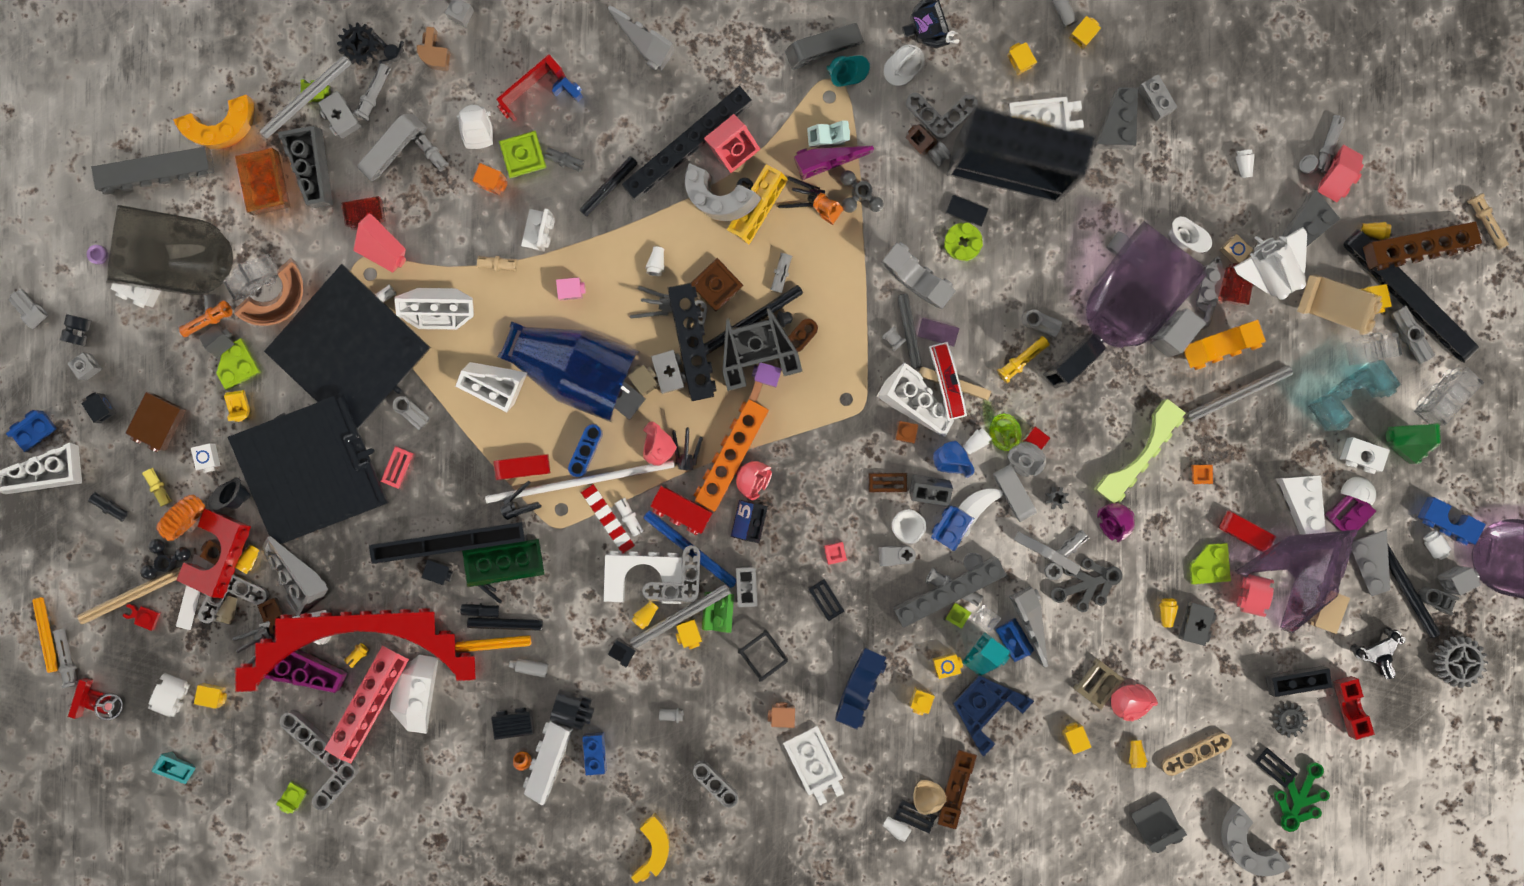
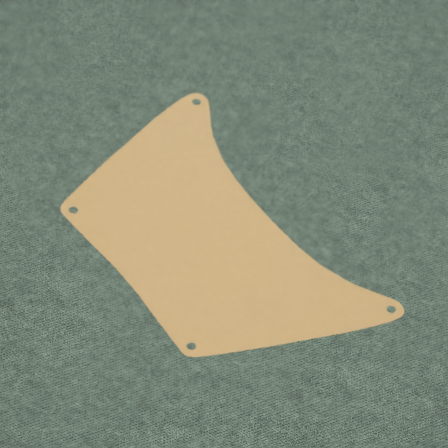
M824 79L816 83L784 125L764 147L730 175L711 185L713 195H728L735 190L736 184L741 178H749L754 185L766 164L781 171L787 179L788 176L802 181L794 161V156L797 155L796 152L802 149L857 147L853 109L846 87L833 85L831 79ZM829 90L833 91L836 95L835 101L830 104L823 100V94ZM840 121L849 122L850 140L846 141L844 145L809 147L807 128L817 124L831 125ZM859 158L805 179L803 182L825 190V195L829 199L839 202L842 206L845 198L853 197V187L851 185L846 186L841 182V174L847 170L852 171L856 176V181L858 183L861 182ZM790 180L787 181L749 245L727 231L731 221H719L708 217L692 203L690 198H687L616 230L542 255L517 260L516 271H494V269L477 268V266L445 267L405 261L401 268L398 267L392 273L365 257L360 258L351 269V272L375 294L389 284L392 286L396 295L384 303L395 314L394 298L416 288H454L473 298L474 317L457 330L418 329L403 318L400 319L431 347L413 370L493 466V461L549 455L551 473L505 479L514 490H518L527 481L531 483L526 488L649 465L650 463L643 458L647 435L643 429L651 421L658 424L672 440V430L676 431L680 457L681 454H684L687 427L690 429L688 454H691L692 458L699 437L702 436L703 440L697 457V465H693V470L712 463L711 461L716 452L720 453L723 449V446L720 444L725 435L729 436L732 432V429L729 427L734 418L738 419L741 412H739L743 401L748 402L755 384V377L752 376L755 365L759 366V363L742 367L747 383L745 387L727 391L723 375L724 344L711 353L706 354L707 362L711 361L713 373H710L711 381H715L717 389L714 392V397L691 401L687 383H684L685 388L665 394L661 393L660 386L643 396L646 400L629 420L605 400L598 405L595 403V399L586 392H581L578 387L582 382L557 362L570 345L575 342L595 359L603 353L607 360L622 372H627L630 375V370L638 364L640 366L645 365L647 368L650 366L655 372L651 356L674 350L675 354L679 353L682 364L678 365L680 373L684 372L685 374L673 313H669L668 316L660 315L642 318H630V315L662 311L659 310V305L641 302V298L660 300L661 297L639 290L638 286L669 295L667 287L691 283L716 258L744 286L717 312L697 293V297L694 300L703 301L707 306L704 325L705 335L702 336L703 343H707L726 330L727 318H730L731 325L733 326L796 285L800 286L803 294L773 314L776 318L779 311L792 314V322L786 324L783 328L788 336L804 319H812L818 326L816 335L802 351L798 352L803 372L784 376L781 370L776 388L765 384L762 385L759 397L755 403L769 409V412L749 449L847 419L859 414L866 404L868 393V335L862 201H857V208L854 212L847 213L843 210L832 225L821 218L814 207L778 208L779 204L811 202L807 201L808 195L792 191L793 187L808 191L809 188ZM742 182L743 187L747 189L750 187V184L746 185L745 182ZM858 187V192H859L860 195H861V187ZM653 247L664 248V272H662L661 276H652L646 273L647 269L645 267ZM785 253L793 257L790 262L789 276L786 277L783 292L779 293L770 289L775 276L774 269H777L780 254ZM367 268H373L377 272V276L373 281H368L364 278V271ZM580 278L581 282H585L586 288L583 299L560 301L558 299L556 280ZM683 298L680 301L682 309H687L690 306V301L687 298ZM698 304L700 307V311L704 312V309L701 308V304ZM688 317L684 320L685 327L687 326ZM807 325L804 329L806 332H811L812 327ZM691 336V342L688 345L690 347H694V340L698 339L697 337ZM798 340L792 341L795 347L799 345ZM695 355L692 357L691 362L697 366L701 363L702 358L699 355ZM779 358L762 362L782 368ZM470 362L527 372L516 402L508 412L456 387L461 371ZM600 363L595 367L614 384L619 381L618 377ZM669 366L667 367V371L665 372V374H668L670 377H672V373L675 372V369H671V367ZM697 375L695 382L703 384L706 379L705 375ZM627 376L624 382H626L629 386H631L640 394L635 385ZM614 387L611 394L614 398H620L622 390L619 387ZM843 393H849L853 397V401L849 406H844L840 403V396ZM747 415L743 418L745 426L753 425L754 418ZM592 424L598 425L603 431V436L587 472L580 477L572 476L568 471V466L585 428ZM596 428L589 430L590 438L595 439L598 436ZM737 432L734 435V441L736 443L744 442L745 435L742 432ZM584 445L581 448V454L583 456L590 454V447ZM728 449L725 452V457L736 454L733 449ZM674 453L673 456H672L669 460H667V461L674 460V464H675V462H676L675 453ZM575 463L573 471L576 474L582 472V465ZM675 464L674 468L523 496L521 498L528 505L538 502L542 507L533 511L549 526L562 529L595 515L581 494L582 491L593 484L610 508L615 506L614 503L623 498L628 500L691 470H679L678 464ZM559 503H564L568 507V512L564 516H558L555 513V507Z

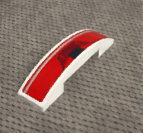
M948 342L929 346L948 421L967 416L959 378Z

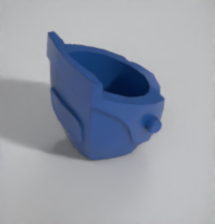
M957 441L945 443L933 453L934 464L938 471L963 474L965 478L974 474L972 462H970L965 449Z

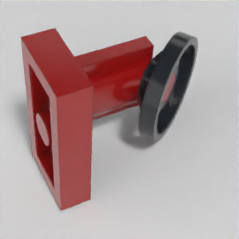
M80 679L68 717L73 719L82 717L85 708L95 711L96 715L103 720H112L121 713L123 703L120 697L113 693H102L91 689L93 679ZM119 700V710L112 716L111 711L114 709V703ZM98 712L102 714L108 713L109 717H102Z

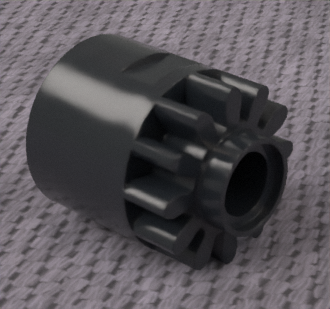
M560 689L551 712L550 721L583 730L585 723L590 724L595 708L591 707L592 699Z

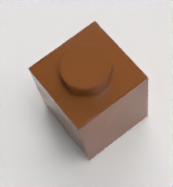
M898 421L894 440L915 444L918 424Z

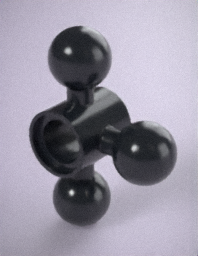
M153 539L148 547L152 553L157 554L154 566L144 565L140 570L142 578L151 580L156 576L157 571H171L176 568L177 561L185 562L190 558V550L186 547H179L174 555H165L163 552L165 548L164 542L161 539ZM164 558H166L169 562L167 568H165L162 565V561Z

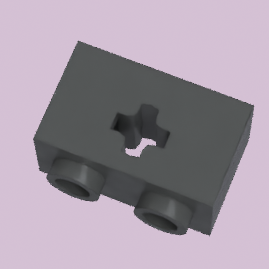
M919 475L912 476L909 491L911 501L950 506L953 492L950 480Z
M1188 602L1179 639L1206 646V642L1208 643L1211 638V624H1214L1216 619L1215 609ZM1200 622L1202 626H1196L1195 623Z

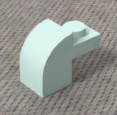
M840 121L831 125L817 124L807 128L809 147L840 146L850 140L848 121Z

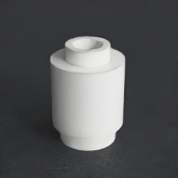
M1437 530L1423 537L1424 544L1434 559L1439 558V560H1442L1450 555L1451 548Z

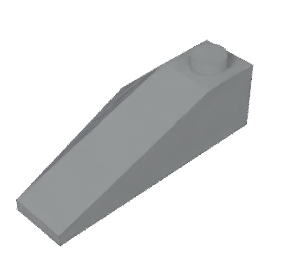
M610 5L608 7L610 15L647 61L646 64L654 70L658 68L662 71L674 54L673 43L652 29L648 32L644 25L638 21L632 23V19L628 15Z
M271 536L267 537L262 549L271 568L276 569L279 579L277 581L279 585H284L288 594L285 598L297 616L304 614L323 599L328 590L326 583L321 580L316 572Z
M1027 587L1009 597L1041 665L1045 668L1048 666L1042 610L1039 602L1041 596L1037 589L1034 590L1032 587Z

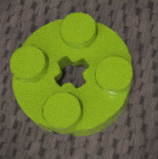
M958 223L947 231L944 241L945 251L955 260L970 261L979 254L983 246L982 235L972 224ZM961 237L968 239L967 247L958 244Z

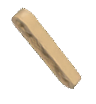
M925 367L920 368L919 373L924 379L939 384L936 371ZM959 380L963 393L983 400H989L990 390Z
M1216 733L1166 757L1161 762V769L1170 776L1179 774L1228 750L1232 745V739L1226 733ZM1220 737L1227 739L1224 742V746L1221 744L1215 746L1217 750H1215L1214 746L1210 743L1211 741H1213L1214 744L1220 742ZM1209 745L1210 752L1207 755H1202L1200 752L1201 746ZM1191 753L1193 760L1190 763H1184V754ZM1176 758H1178L1179 762L1183 765L1182 767H1180L1179 764L1174 765L1172 771L1166 769L1168 767V762H1171L1172 764L1178 762Z

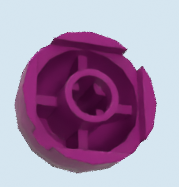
M1110 503L1098 510L1097 518L1101 517L1102 521L1099 524L1100 528L1110 540L1116 539L1117 542H1120L1132 534L1135 527V519L1131 509L1121 503Z

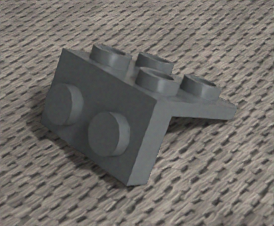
M1160 798L1133 812L1131 815L1147 848L1152 853H1160L1166 849V846L1171 843L1177 844L1183 840V837L1187 836L1165 798Z

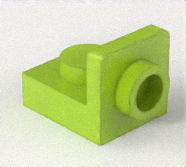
M291 781L276 805L279 806L282 812L293 814L298 810L309 790Z

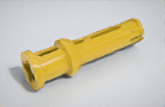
M1041 336L1040 339L1018 357L1011 358L1009 363L1002 369H997L998 375L1008 384L1015 374L1021 373L1023 367L1049 347L1050 343L1045 337Z

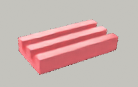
M395 446L380 482L399 489L414 453ZM400 452V457L397 461V464L389 481L387 480V477L390 473L397 453ZM407 455V458H406L405 463H404V465H403V467H402V470H401L400 475H399V477H398V479H397V482L394 483V480H395V478H396V476H397V473H398L399 468H400V466H401V464H402V461H403V459H404V456Z

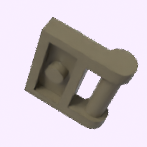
M1095 658L1092 667L1079 684H1075L1073 689L1102 710L1112 694L1125 679ZM1101 668L1104 673L1089 692L1085 691V687Z

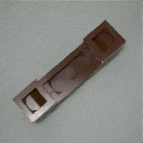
M962 750L957 751L945 787L946 802L940 809L938 825L952 829L957 828L962 802L977 758L976 754Z

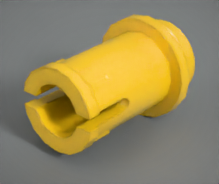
M363 643L356 644L355 649L344 659L345 663L348 664L350 662L349 666L353 668L363 656L368 655L369 649Z

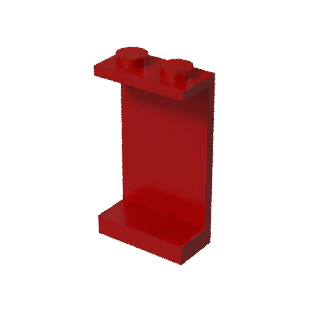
M550 54L496 98L499 103L497 107L506 119L510 117L513 121L516 120L508 106L549 71L558 80L566 77L562 68Z

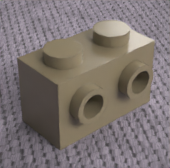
M638 364L630 370L631 374L628 377L642 396L647 395L659 386L655 380L657 375L650 366L647 368L645 365L640 366Z

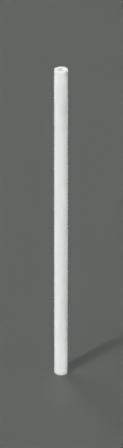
M670 460L660 466L649 464L525 488L516 498L674 468L675 464L674 460ZM517 490L485 496L486 503L506 500Z

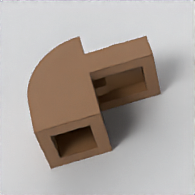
M426 27V32H423L422 43L424 45H417L419 57L431 69L449 71L451 52L448 48L436 47L438 32L434 27Z

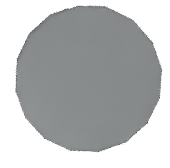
M1030 442L1016 443L1011 447L1007 456L1010 461L1009 465L1012 466L1014 471L1026 477H1029V475H1039L1046 465V457L1043 451Z

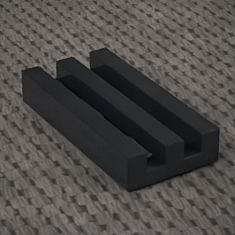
M825 579L808 588L828 621L845 612ZM822 584H824L825 588L827 589L835 604L839 608L838 611H835L832 604L830 603L827 596L820 587ZM814 589H818L819 593L821 594L829 609L833 613L832 615L829 616L828 612L826 611L818 596L814 592Z
M1268 748L1254 761L1284 788L1298 774ZM1268 753L1273 759H1275L1280 765H1282L1287 771H1289L1291 775L1288 776L1265 755ZM1262 759L1287 780L1283 782L1260 761Z
M902 799L894 818L930 834L937 815L933 813L927 814L926 816L931 817L929 821L903 809V806H907L915 811L918 810L914 804ZM900 812L906 814L914 819H917L927 824L928 826L925 827L899 814Z

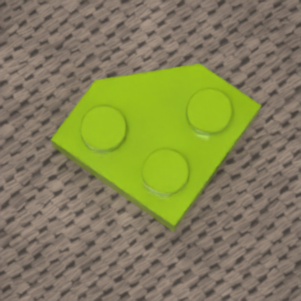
M240 338L221 355L216 374L224 389L228 391L259 374L261 371L244 340Z
M1228 543L1207 544L1202 549L1198 557L1189 565L1191 584L1231 581Z

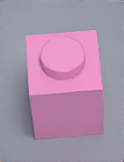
M580 278L556 280L558 299L560 301L583 299L586 288L585 282H581Z

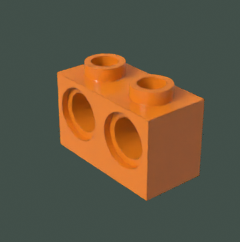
M479 163L472 180L478 187L499 196L501 192L505 191L508 183L506 181L507 178L501 171Z

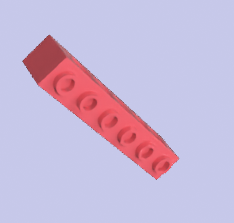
M384 646L381 647L324 750L343 761L352 763L409 659Z

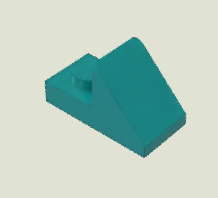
M167 752L159 756L151 771L186 784L196 768L193 764L178 759L174 752Z

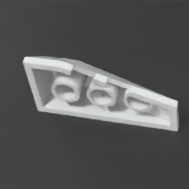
M903 363L885 380L877 397L897 411L942 437H946L954 420L948 421L944 406L934 397V392L931 388L926 386L921 374L908 364Z

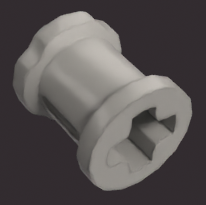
M895 326L882 336V339H886L893 347V351L907 341L896 332Z

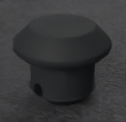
M779 311L777 314V320L783 328L793 320L790 312L783 313Z

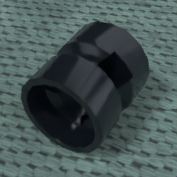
M66 314L64 321L66 329L62 330L60 340L85 346L88 337L85 333L89 331L92 320ZM73 329L78 330L76 335L73 334Z

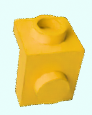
M245 390L225 393L224 398L229 411L228 421L240 422L245 420L250 413Z

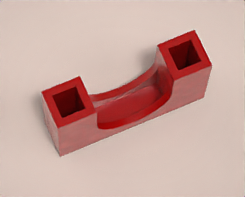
M204 508L198 527L213 533L219 539L221 545L220 558L216 565L209 570L197 564L183 562L176 581L210 597L224 598L231 577L235 572L238 559L242 554L245 541L249 536L251 526L221 512Z

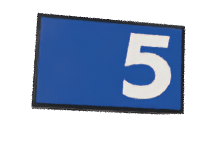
M739 500L731 537L760 543L768 506Z

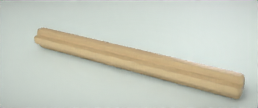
M177 567L79 614L77 618L80 624H85L177 580L181 567Z

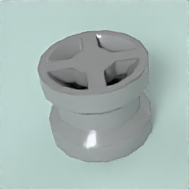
M939 142L936 148L928 151L929 156L938 166H941L945 159L952 157L942 142Z

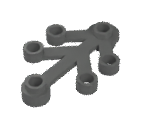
M1085 558L1082 560V567L1086 570L1092 569L1101 574V576L1094 578L1081 571L1076 576L1072 573L1068 574L1063 569L1067 576H1074L1084 582L1064 589L1056 587L1051 591V598L1057 603H1062L1066 600L1067 596L1086 590L1082 600L1076 604L1078 611L1086 612L1089 609L1088 604L1097 585L1104 583L1101 593L1094 598L1097 605L1104 606L1107 603V596L1112 585H1117L1122 580V572L1118 567L1109 566L1104 568L1094 563L1092 559ZM1087 560L1091 562V565L1088 568L1085 567V562ZM1111 572L1115 573L1114 579L1109 578ZM1057 591L1061 592L1060 598L1055 597ZM1100 596L1104 598L1101 604L1097 601ZM1081 603H1085L1086 608L1084 610H1081L1079 608Z

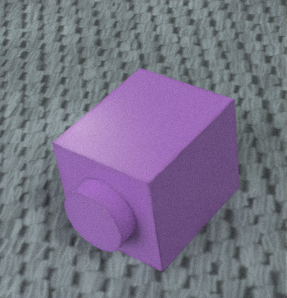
M761 362L759 366H754L752 376L755 377L754 381L776 388L782 368Z

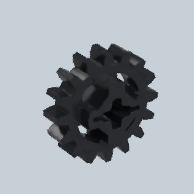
M356 22V27L349 24V30L343 28L344 35H338L342 40L337 42V45L342 47L338 51L340 54H344L343 56H346L351 64H354L355 61L359 66H361L362 61L369 64L368 59L374 60L373 54H379L376 47L380 46V43L375 41L376 39L372 35L375 31L372 28L368 29L365 23L362 27L359 22ZM363 33L367 34L370 39L364 38ZM347 49L353 50L354 55L350 54Z

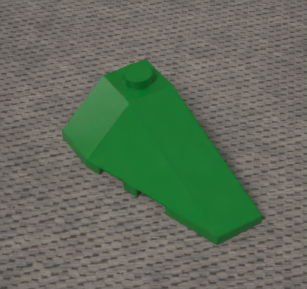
M1424 424L1388 427L1386 440L1389 442V446L1409 464H1420L1422 458L1428 456L1429 451H1433L1441 444L1440 425Z

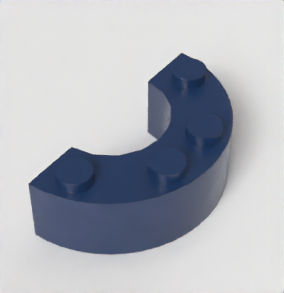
M866 648L862 651L841 697L835 716L836 721L854 729L862 728L866 718L863 714L870 703L868 699L869 694L875 691L877 686L876 679L880 673H884L887 666L885 656Z

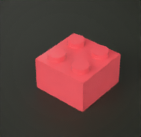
M734 114L704 138L719 162L730 173L760 150L745 124Z

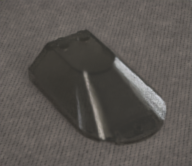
M117 205L106 282L187 295L209 293L222 285L229 276L233 265L232 248L229 241L220 232L221 230L209 222Z

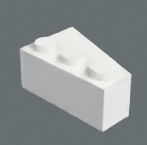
M470 362L461 371L456 387L508 412L516 402L527 372Z

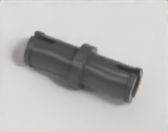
M550 147L547 148L546 152L550 154H545V159L559 163L561 167L566 166L578 172L582 171L583 167L576 164L584 165V160L572 157L567 152L562 153Z

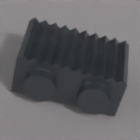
M526 707L516 708L515 712L510 713L507 710L496 711V715L491 717L494 740L533 735L535 733L532 710H527Z

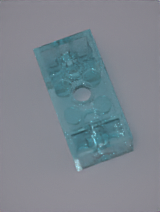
M1383 359L1371 361L1308 407L1326 431H1342L1354 419L1342 403V401L1352 395L1351 391L1356 388L1359 390L1365 387L1372 398L1390 397L1397 392L1396 388L1401 384Z

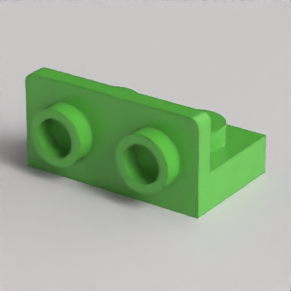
M705 592L704 596L708 595L711 592ZM729 594L703 609L702 630L731 633L734 594Z

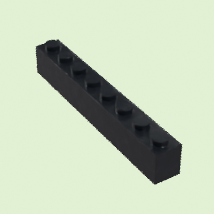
M525 522L372 544L369 545L371 564L523 542L527 541L528 538Z

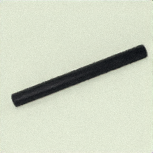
M796 285L733 325L732 329L760 322L768 317L767 308H770L774 313L803 294L802 289L799 285ZM725 331L707 342L709 353L725 344Z
M1388 544L1390 571L1429 637L1435 638L1439 636L1440 631Z

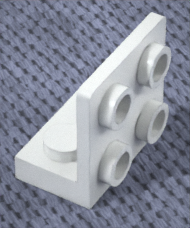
M534 209L529 210L522 247L545 252L546 247H549L551 237L548 236L549 230L553 229L555 218H553V214L549 209H544V212Z

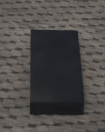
M952 195L946 214L982 227L988 208Z

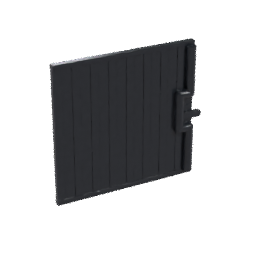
M341 264L264 352L316 402L344 393L359 429L392 390L397 394L402 392L397 385L426 355L431 347L402 319L396 316L347 267Z
M344 393L227 437L269 536L280 544L389 503L369 457L375 450L373 448L366 449Z

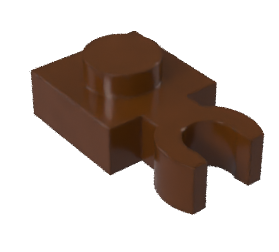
M272 598L257 606L263 622H270V633L275 634V619L284 614L278 599Z

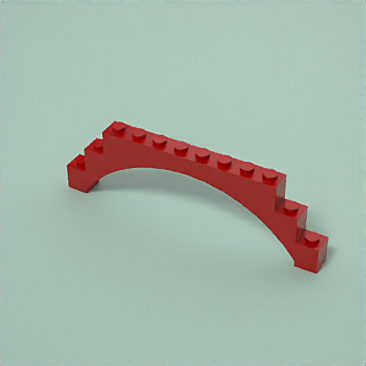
M430 608L419 609V612L411 613V609L399 610V613H391V610H381L380 614H372V611H360V615H352V612H340V616H332V613H320V617H312V614H300V618H292V614L280 615V618L275 619L276 642H273V639H260V643H255L256 667H253V663L240 664V668H235V692L258 691V685L276 665L309 643L342 633L377 632L406 639L426 649L446 664L456 675V681L476 680L475 656H471V653H459V657H455V634H451V631H439V635H435V612H431Z

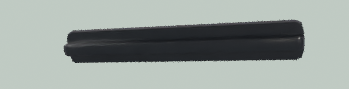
M630 156L583 204L580 212L588 216L637 165V161Z
M468 618L467 628L543 630V621Z

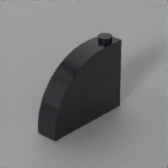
M1088 334L1044 372L1043 375L1054 388L1070 384L1105 351L1106 346L1103 344V340L1097 334Z

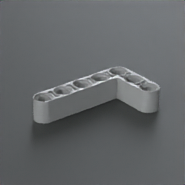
M288 711L280 717V726L334 773L312 799V804L317 810H324L336 800L359 772V766L354 760L352 763H348L338 758L337 762H333L330 759L331 754L324 750L330 739L298 711ZM288 715L294 718L293 725L287 722ZM302 728H305V729L308 730V732H309V736H308V737H304V736L302 735V733H301ZM316 741L323 743L322 750L316 747ZM345 766L351 767L352 775L346 774ZM332 781L339 783L340 788L338 790L333 788ZM320 795L326 797V804L320 802Z

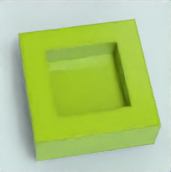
M954 602L944 619L962 629L971 612Z

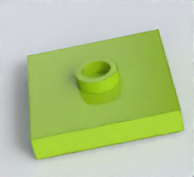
M536 131L499 141L510 179L547 168Z

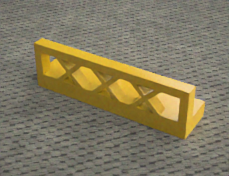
M767 164L765 165L751 188L752 191L761 197L760 202L749 214L740 219L732 220L727 228L728 232L739 237L748 245L788 181L781 171Z

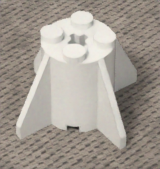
M1303 227L1286 237L1280 236V240L1276 241L1274 238L1263 241L1258 236L1254 237L1258 244L1254 248L1255 253H1251L1250 258L1234 266L1236 273L1279 300L1287 298L1289 293L1295 290L1303 289L1306 286L1305 265L1307 233Z

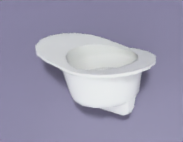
M908 44L900 47L884 66L886 80L896 86L908 83L922 69L925 61L924 53L915 45Z
M1180 216L1175 218L1172 223V230L1168 235L1176 247L1180 249L1190 248L1201 253L1209 251L1212 247V239L1206 230L1186 217Z

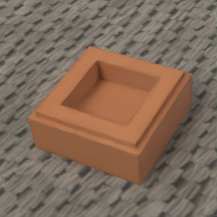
M755 381L750 400L757 401L762 383Z

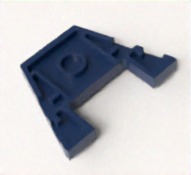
M978 675L953 702V705L981 755L985 756L995 743L981 729L1007 701L1023 714L1034 700Z

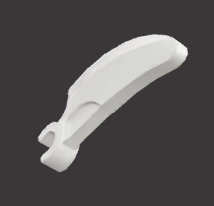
M979 490L968 496L959 505L958 508L975 518L965 533V537L970 534V528L980 514L992 502L1002 497L1003 492L1001 490Z

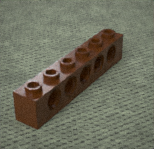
M1475 221L1371 242L1364 246L1363 250L1368 268H1377V271L1389 268V265L1393 264L1395 267L1407 264L1406 262L1412 261V264L1424 261V258L1429 257V260L1440 258L1442 254H1446L1448 257L1456 255L1458 251L1462 250L1464 253L1476 250V246L1482 244V240Z

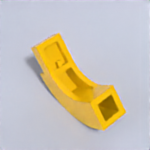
M656 813L640 826V830L651 843L652 855L632 874L631 879L635 883H638L640 880L644 882L651 875L650 871L657 876L668 858L670 848L668 830Z

